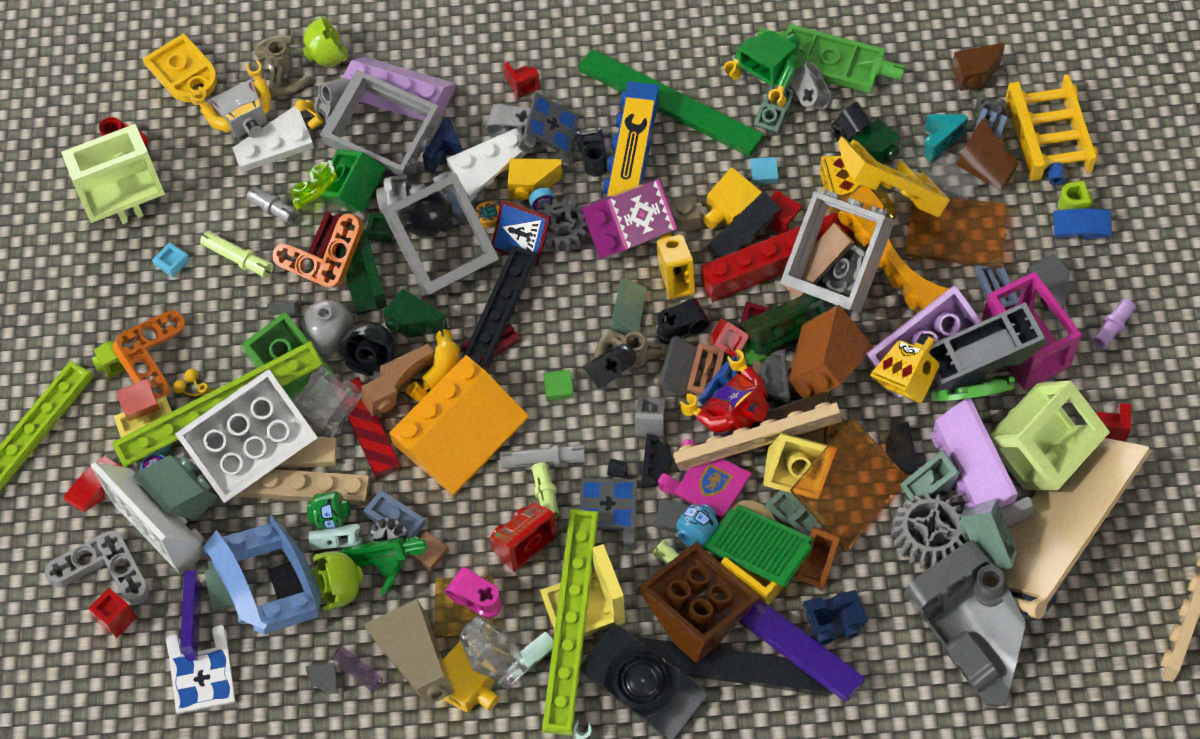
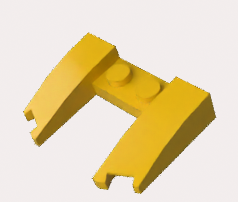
M844 137L840 138L838 144L843 163L855 182L874 190L877 189L879 184L888 189H892L894 186L899 189L898 191L901 194L909 197L918 209L940 217L950 199L925 173L913 172L907 163L901 160L897 164L898 170H895L877 162L858 141L852 140L849 143Z

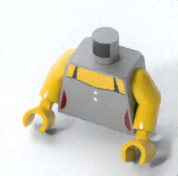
M256 60L259 67L257 71H251L248 63L246 65L249 76L254 77L255 82H252L251 79L209 99V104L205 101L206 91L202 87H198L202 98H196L192 92L190 93L191 102L194 105H200L202 108L200 110L213 129L225 133L230 132L236 138L247 133L251 138H255L262 133L261 126L267 123L265 114L270 110L271 94L265 78L262 79L261 77L262 66L258 60Z

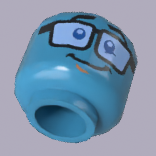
M692 504L687 507L676 522L679 539L688 546L693 545L695 542L703 546L719 525L715 517L716 512L706 504L702 506Z

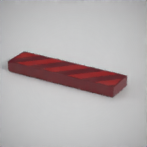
M356 377L335 386L334 390L375 479H378L402 468L378 416L372 417L362 402L363 384L360 377Z

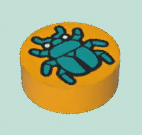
M491 201L479 204L475 210L484 228H492L496 225L500 207Z

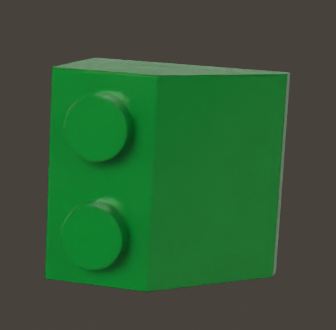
M337 149L314 194L348 211L362 213L369 206L371 195L381 183L386 167L364 152Z

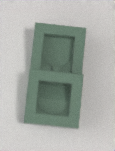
M780 490L764 505L772 512L776 521L809 537L813 526L822 528L827 523L807 502L803 505L790 492Z

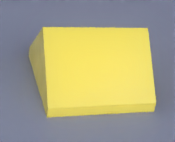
M781 432L768 447L763 481L764 486L817 500L836 448Z

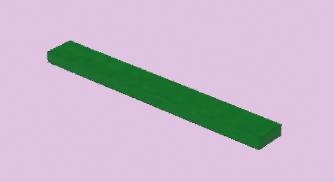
M591 49L578 65L579 72L621 93L622 91H627L628 81L659 85L657 111L748 157L753 154L763 140L762 133L594 49Z

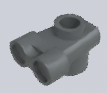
M986 96L978 97L975 106L978 119L983 108L1005 115L1007 102L1003 99L993 101ZM987 115L986 119L989 121L991 116ZM996 118L992 128L993 133L997 131L1000 119Z

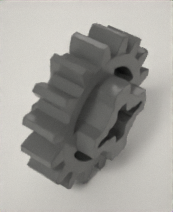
M563 198L562 203H558L556 199H553L552 205L545 202L543 203L544 210H536L551 216L548 226L549 232H547L545 239L546 249L549 250L552 246H555L556 252H560L561 247H565L567 251H570V245L580 247L579 239L586 241L587 232L590 231L582 212L584 206L577 208V201L574 200L571 204H568L567 198Z

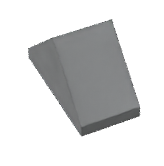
M638 397L635 412V431L637 437H646L649 434L663 438L666 398Z

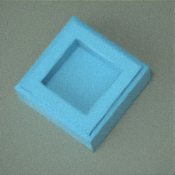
M776 157L750 159L753 185L778 184Z
M169 242L152 259V262L156 267L173 278L191 259L187 253Z

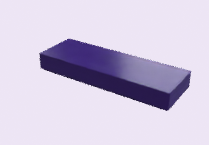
M196 570L185 571L180 647L187 661L198 660L202 585Z

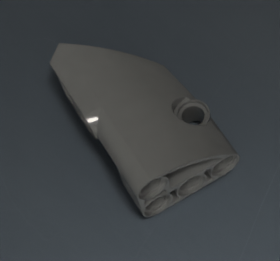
M971 540L916 577L907 585L905 591L909 602L944 645L943 648L951 661L982 701L990 706H1006L1019 658L1026 622L1005 583L1002 570L994 566L977 543ZM989 578H995L999 581L995 587L984 585V582Z

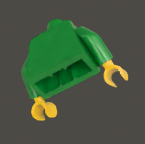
M768 31L757 37L747 38L738 46V51L734 55L735 60L725 63L724 71L733 80H738L742 75L741 67L772 87L777 84L778 87L771 90L768 97L772 104L779 97L777 104L779 107H783L787 101L783 94L784 90L789 88L798 65L797 48L800 46V41L794 34L784 38L774 31Z

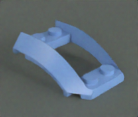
M270 515L269 524L221 537L216 530L204 545L203 552L212 559V565L222 579L232 599L240 624L249 623L253 625V630L267 634L318 618L321 592L312 570L294 538L286 527ZM282 549L291 562L304 592L256 606L238 561Z

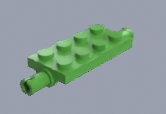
M789 24L787 31L776 32L784 38L790 34L798 37L800 46L797 48L798 65L796 71L807 61H810L819 68L825 82L870 94L876 78L880 75L902 81L906 65L885 61L886 49L792 24ZM760 27L757 36L772 30Z

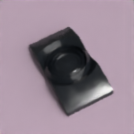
M1025 302L936 342L929 354L939 362L935 379L940 390L956 389L975 385L988 372L994 371L999 367L1020 365L1038 352L1047 341Z
M616 623L612 624L583 661L580 668L582 674L667 739H675L708 696V693L683 672L666 662L641 640Z

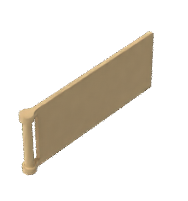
M1104 438L1059 490H1038L1035 493L1031 502L1037 515L1011 527L1010 533L1018 553L1012 568L1001 569L1009 590L1037 598L1027 601L1013 597L1020 611L1026 612L1030 617L1041 619L1044 616L1048 602L1151 453L1148 446ZM989 578L984 582V584L993 586L999 583L995 578Z

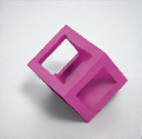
M1036 272L989 293L981 321H985L1007 311L999 299L1022 289L1018 304L1011 308L1026 302L1047 341L1038 352L1020 365L1007 366L1024 390L1070 368L1082 336ZM1037 292L1061 322L1069 336L1057 341L1033 309Z

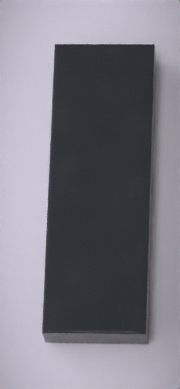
M763 191L706 247L717 258L744 249L783 210Z

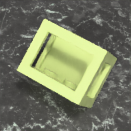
M135 124L62 152L72 182L91 223L118 213L122 224L128 223V217L124 210L133 207L135 215L138 218L143 217L139 204L165 195Z
M1070 380L1036 384L1017 406L1010 410L1005 419L998 423L989 436L1001 461L1024 490H1059L1110 431ZM1068 399L1088 425H1075L1062 408Z

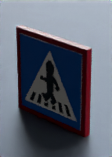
M504 199L501 200L491 242L494 250L509 255L512 247L517 246L538 253V260L535 265L538 266L551 216Z

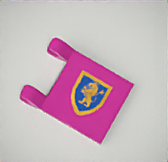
M685 439L681 444V447L688 444H694L695 446H697V444L690 439ZM719 459L690 468L680 483L665 473L660 476L658 483L659 489L662 492L676 495L691 504H698L700 506L706 504L716 512L717 517L723 519L750 479L751 472L724 459Z

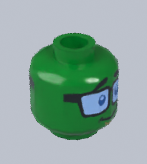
M338 491L315 494L311 502L307 503L309 522L320 530L343 526L346 517L351 515L349 500H344Z

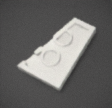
M294 106L262 127V133L258 137L251 138L249 136L232 148L241 173L313 149L314 146L301 112Z
M516 128L447 158L448 166L453 174H457L470 202L477 197L476 193L484 186L487 188L494 182L493 179L497 175L509 169L510 158L521 159L527 154L518 148L522 137Z

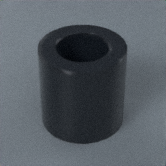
M611 458L608 464L607 476L625 479L628 462Z

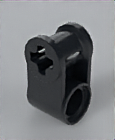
M856 101L839 114V117L831 124L830 129L838 141L841 137L848 141L852 136L867 128L872 123V120L858 101Z
M601 126L597 127L596 130L586 132L575 131L579 153H581L585 172L593 177L603 175L607 170V159Z
M688 299L679 305L662 310L657 316V338L663 343L670 344L671 338L675 336L683 339L690 335L699 334L707 329L710 321L698 300Z
M620 344L609 352L599 355L583 367L596 387L600 389L616 379L623 371L633 366L637 359L636 353L631 346Z

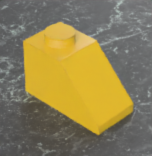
M510 158L508 174L509 198L523 201L529 199L531 193L539 188H551L563 178L562 159Z

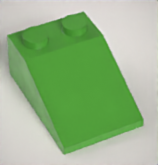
M283 312L242 343L240 349L257 369L309 341L288 314ZM320 355L319 357L324 366L282 387L295 406L336 376Z

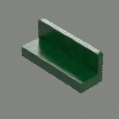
M365 229L346 274L357 315L387 307L384 290ZM346 247L338 249L340 258L345 256Z
M804 294L745 320L738 325L742 331L749 334L754 353L761 355L798 338L802 325L826 312L822 299Z

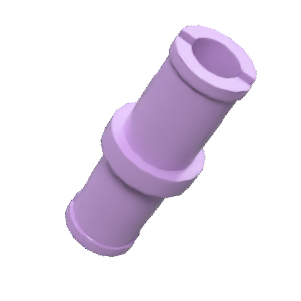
M1121 299L1111 315L1108 314L1104 318V324L1092 338L1093 344L1100 349H1107L1116 334L1124 330V324L1136 310V305L1129 299Z

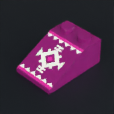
M660 178L587 203L582 208L600 259L678 229Z

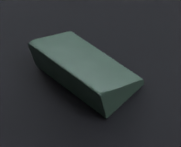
M620 278L611 320L612 331L624 334L634 331L639 332L647 295L646 287L629 279Z

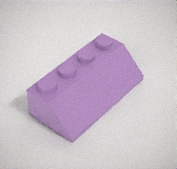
M368 57L351 60L342 77L350 82L357 69L438 105L441 116L457 87L456 83ZM365 91L360 100L362 103L422 121L426 119L425 116L369 91Z
M954 285L867 352L866 355L873 369H875L896 342L900 340L914 345L920 334L924 333L938 342L982 321L956 285ZM890 391V393H892L893 395L899 398L901 397V395Z
M972 399L962 400L935 420L933 432H931L932 442L936 448H940V450H944L960 472L954 488L959 496H963L966 503L965 509L996 498L1000 508L1008 506L1015 502L1018 493Z

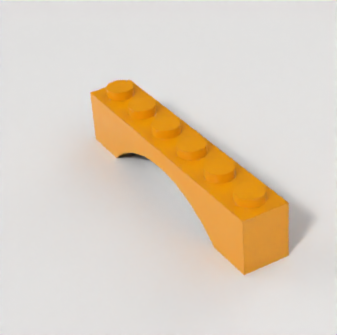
M863 186L843 200L846 203L848 198L864 203L863 208L871 211L872 206L883 209L881 201L867 186ZM836 209L841 223L850 228L854 233L857 243L867 250L877 222ZM888 238L878 267L882 268L886 273L889 283L902 293L908 307L915 310L918 314L949 288L938 286L911 270L899 257Z

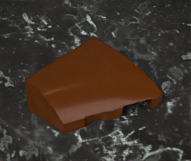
M983 118L968 140L956 165L996 189L1001 190L1008 186L1018 166V162L1012 154L1006 151L1000 137L997 139L988 126L990 122Z

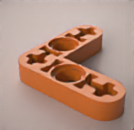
M342 215L337 221L323 258L293 245L279 244L273 251V261L279 267L320 285L332 288L338 287L345 279L363 233V221L356 215ZM352 222L355 229L349 230L348 227H345L346 223ZM341 235L346 236L347 238H351L350 242L348 240L340 239ZM343 243L347 251L343 258H338L335 254V248ZM287 252L288 255L296 257V262L285 260L282 257V253ZM308 258L314 262V269L310 273H306L303 269V263ZM331 260L334 262L341 263V266H335V264H331ZM328 271H333V274L336 275L334 280L326 276Z
M173 310L166 311L120 333L113 343L114 353L134 383L153 376L151 381L150 379L148 380L151 387L161 389L160 393L154 392L156 399L164 396L167 397L170 387L147 350L176 337L182 331L185 320L179 312ZM167 321L176 323L175 327L171 325L162 331V327L165 326ZM142 330H152L156 335V339H146L142 334ZM136 338L137 342H135L130 349L128 347H122L121 344L123 343V341L125 344H128ZM136 362L144 363L148 368V372L144 374L139 373L135 369L134 364Z

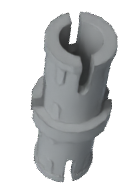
M257 186L251 188L255 193L250 190L248 191L247 200L263 208L266 214H273L287 224L293 223V220L289 217L296 219L298 210L283 203L280 197L270 195Z

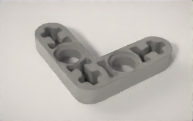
M115 531L105 532L52 560L45 568V576L49 582L55 587L62 588L107 565L121 594L128 603L138 605L143 603L149 596V587L123 538ZM113 541L119 554L114 556L107 543ZM85 553L93 555L92 561L89 564H78L81 555ZM71 561L76 568V570L74 571L71 569V566L69 565V562ZM129 562L131 564L130 569L126 573L119 574L116 572V567L119 563ZM61 568L63 576L58 578L56 570ZM131 579L139 591L136 595L132 593V589L127 582Z

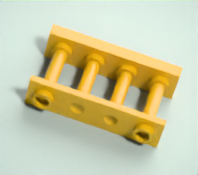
M1069 74L1064 75L1060 89L1026 93L1022 91L1019 82L1009 83L1005 99L1031 181L1041 180L1044 169H1047V166L1052 163L1065 164L1083 161L1086 172L1092 173L1094 164L1098 161V150L1096 146L1092 145L1077 100V87L1075 84H1072ZM1063 99L1066 108L1064 110L1033 114L1028 112L1027 104ZM1069 119L1073 130L1039 135L1038 132L1035 133L1033 126L1039 123ZM1072 140L1077 141L1079 151L1048 156L1044 153L1042 154L1040 146L1044 144Z

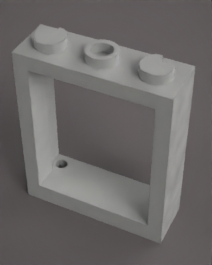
M356 69L320 135L324 144L334 149L364 152L386 167L385 172L394 176L407 175L408 178L409 174L415 172L418 166L417 159L421 152H425L430 144V136L433 130L436 131L440 127L442 117L438 105ZM365 91H369L426 117L401 164H397L340 138Z
M447 171L432 178L434 184L426 188L422 183L410 189L411 195L404 199H401L400 195L386 201L387 207L381 210L424 296L499 259L457 174L454 173L449 176ZM450 185L484 254L430 281L396 211Z
M825 190L824 194L814 191L780 284L861 313L895 220L886 217L888 211L872 206L871 211L863 208L864 203L848 198L846 203L839 200L840 195ZM829 206L877 222L850 297L802 280Z

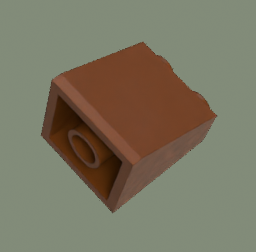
M840 304L802 325L789 382L803 399L840 386L866 357V353L873 348Z

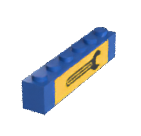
M628 81L627 91H622L620 106H623V111L617 114L616 128H619L618 134L613 135L612 149L615 152L614 156H609L607 170L610 172L609 179L605 178L603 194H606V197L639 186L644 182L659 102V85Z

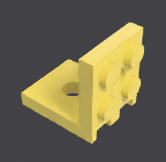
M604 544L592 548L594 572H592L584 637L597 633V631L608 629L613 623L617 625L625 623L624 595ZM561 583L540 590L554 632Z

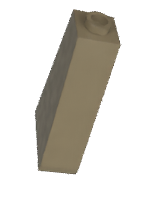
M418 599L364 624L365 629L377 646L427 706L455 693L429 617Z

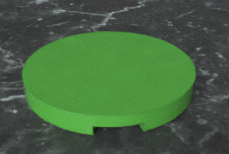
M995 375L993 379L985 377L975 385L956 389L940 390L938 386L939 389H936V387L931 388L930 394L932 401H950L987 396L1016 388L1015 377L1012 375Z

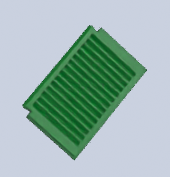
M738 504L735 510L729 509L717 529L702 548L723 559L726 557L734 564L786 588L812 550L813 546L810 543L813 541V538Z

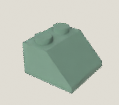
M169 455L136 472L133 476L166 513L196 521L218 497V494L211 488L212 485L207 478L201 474L199 475L194 470L196 468L195 464L186 457L180 459Z
M997 498L964 509L959 520V526L963 535H968L970 541L974 540L994 566L999 569L1012 568L1018 550Z

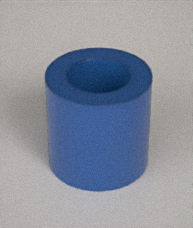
M1052 163L1047 167L1050 184L1060 185L1066 181L1062 163Z

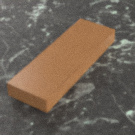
M833 223L814 244L802 280L816 285L855 243L838 224ZM785 286L795 298L806 294Z

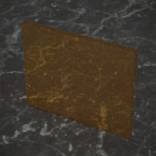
M948 197L950 201L940 217H936L918 209L912 201L910 220L907 223L909 228L905 257L1002 268L1004 241L1007 237L1005 229L1008 204Z
M850 418L790 491L826 531L841 536L840 546L844 551H848L901 487L900 484L907 477L856 419Z

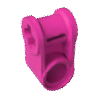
M461 567L445 589L446 595L452 601L469 608L484 618H493L502 609L498 588L468 568Z

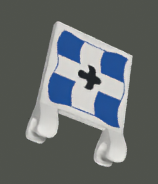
M223 625L215 626L212 629L215 648L198 651V660L187 661L180 647V639L177 635L174 634L166 637L177 715L236 703L228 649V634Z

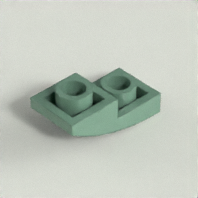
M777 84L774 87L770 85L766 98L761 103L753 124L755 127L778 133L796 94L794 89L785 88L783 94L787 100L786 104L783 107H779L777 104L779 97L772 104L768 94L771 90L778 87Z

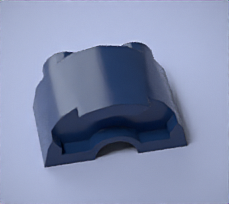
M856 590L838 593L826 600H823L822 597L806 600L802 604L814 636L821 645H827L843 636L846 640L853 639L861 634L860 628L869 621Z

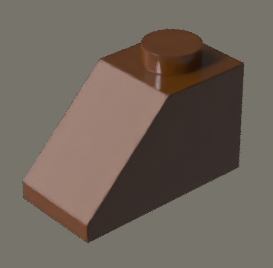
M1004 43L954 52L951 68L960 91L976 90L987 84L1002 61L1005 48Z

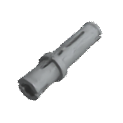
M584 444L568 447L553 445L552 448L501 451V469L532 467L540 462H546V464L548 463L555 467H560L561 464L585 463Z

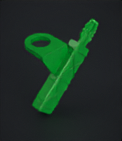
M415 536L414 538H407L406 541L403 538H395L357 546H347L340 552L347 554L356 566L375 565L386 580L380 592L381 595L385 596L394 585L404 565L400 561L406 559L409 553L414 556L416 554L422 555L428 546L425 544V539Z

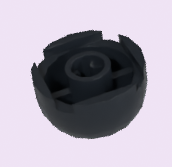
M438 190L428 195L427 198L420 199L407 220L410 223L405 225L404 228L420 238L428 239L435 237L441 231L446 233L454 221L450 218L453 208L448 196L443 191Z
M368 321L358 323L347 331L340 344L339 353L340 356L343 355L346 359L345 365L348 368L362 375L373 376V371L380 372V366L394 359L396 345L392 334L387 328L379 323Z

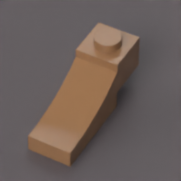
M429 344L380 366V377L362 385V402L372 417L379 413L389 412L396 406L397 395L402 388L418 374L433 366V350Z

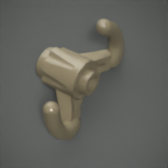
M272 36L262 40L254 47L255 55L266 59L270 69L268 89L273 96L294 94L310 83V78L303 76L291 85L281 86L284 74L293 67L292 57L288 45H292L295 42L293 36Z
M611 330L607 331L599 340L594 358L603 353L605 354L608 345L617 347L620 344H627L634 349L637 358L636 363L631 368H639L645 365L648 359H665L669 345L650 343L645 335L639 332H630L624 336L617 331ZM662 369L653 378V383L657 386H659L658 383Z

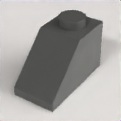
M1053 253L1028 267L1025 276L1036 272L1064 310L1070 271L1067 264L1059 260ZM1037 292L1036 297L1057 321L1058 318Z

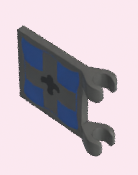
M536 92L533 96L525 131L518 148L527 153L529 147L532 148L535 145L536 140L558 151L556 159H562L563 171L564 166H568L571 162L570 152L579 115Z
M581 478L579 510L599 512L597 530L623 531V549L634 550L637 479Z

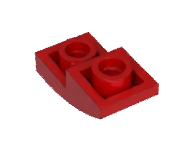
M105 456L96 461L98 463L123 467ZM90 466L64 496V501L85 513L105 499V492Z

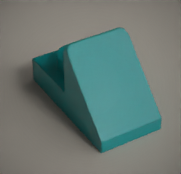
M965 114L928 115L925 129L930 135L924 142L923 157L932 162L961 137L966 131L968 117Z

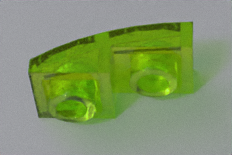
M332 160L316 164L312 169L308 170L310 180L299 182L289 189L292 202L297 210L318 198L337 178Z

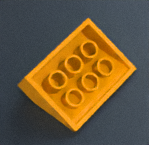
M465 355L389 434L396 448L454 496L526 422L529 415L484 369Z

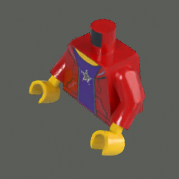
M736 350L740 358L739 361H732L728 356L731 369L741 371V375L736 374L700 408L697 406V398L693 394L686 395L690 405L680 401L681 411L684 415H695L696 420L714 433L734 432L740 428H749L755 421H763L769 409V405L765 400L767 397L765 383L751 366L747 367L745 356L741 350Z

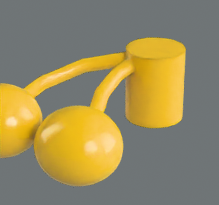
M303 99L296 101L295 106L299 111L306 110L315 116L308 122V126L312 130H315L324 122L320 114L314 109L313 101Z
M188 369L184 374V379L189 383L194 382L200 393H187L185 391L186 383L183 380H177L172 385L174 393H184L194 397L204 396L213 390L206 383L197 384L198 372L195 369Z

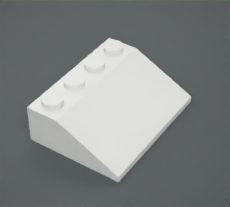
M269 369L175 433L224 503L318 438Z
M98 462L90 465L114 506L180 576L206 555L203 552V543L205 542L203 536L195 528L190 531L186 526L188 522L184 517L166 513L133 477L135 472L132 469Z

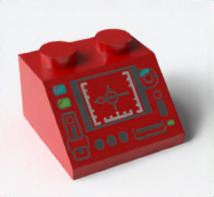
M534 502L528 507L520 508L514 514L512 520L494 529L489 537L492 550L515 572L557 537L554 513L550 509Z

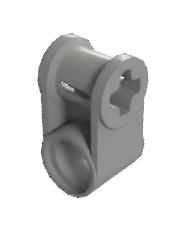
M807 61L795 72L790 85L803 106H814L817 110L825 111L832 104V92L825 83L819 68L812 62Z
M346 78L324 82L319 85L314 109L325 117L326 123L349 84Z
M505 104L493 105L486 126L487 133L497 137L516 128L522 137V129L525 131L530 108L508 106Z

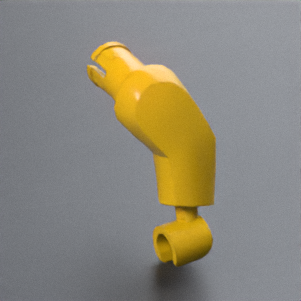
M443 329L444 337H442L441 331L436 334L438 346L435 348L434 364L421 377L424 383L419 385L417 382H412L405 390L416 401H421L427 395V390L431 391L459 361L460 348L453 342V334L449 330Z

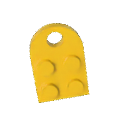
M184 33L143 58L145 66L167 91L179 101L191 102V92L194 97L202 98L198 90L192 89L197 84H204L203 89L206 91V97L214 91L217 85V75L213 65Z

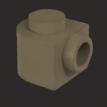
M694 196L676 200L671 206L678 226L676 230L686 232L700 229V218L704 217L701 202L696 203Z

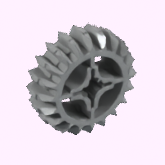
M927 492L923 500L917 494L913 497V502L906 500L903 508L899 507L896 511L897 517L893 518L892 525L894 528L891 531L892 537L896 538L894 540L895 547H902L900 550L901 557L909 554L910 564L915 562V560H919L921 568L926 563H930L932 567L968 542L969 536H964L959 526V520L961 519V514H959L961 510L960 505L951 507V498L945 502L941 501L940 493L936 495L935 499H931L930 494ZM920 515H928L927 517H924V518H919V517H918V516H920ZM940 518H942L944 521H946V522L948 523V525L945 524V523H943V522L940 520ZM933 523V533H931V537L928 539V529L930 524ZM913 537L918 538L922 544L915 541ZM935 544H945L940 547H932Z

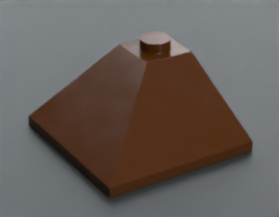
M696 542L638 587L639 592L673 643L696 663L716 648L760 599L756 592Z

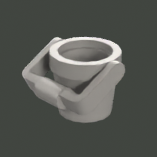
M407 175L385 178L384 187L377 189V202L381 213V210L387 207L386 201L400 195L401 199L411 195L409 190L412 187L407 179ZM415 202L396 211L399 219L407 218L411 215L415 208Z

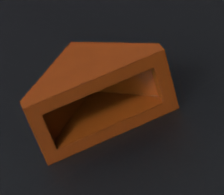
M813 526L810 537L813 538L810 545L813 548L801 564L796 579L824 589L839 552L841 536Z

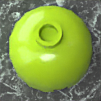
M323 16L307 26L303 37L305 48L302 50L310 62L314 60L320 66L333 67L350 58L346 46L340 47L341 42L339 38L341 37L327 18L323 19Z
M333 551L315 554L312 562L317 561V568L312 569V573L321 592L320 601L324 599L327 604L323 607L324 610L330 611L348 605L357 596L360 583L363 582V573L360 566H356L347 554Z

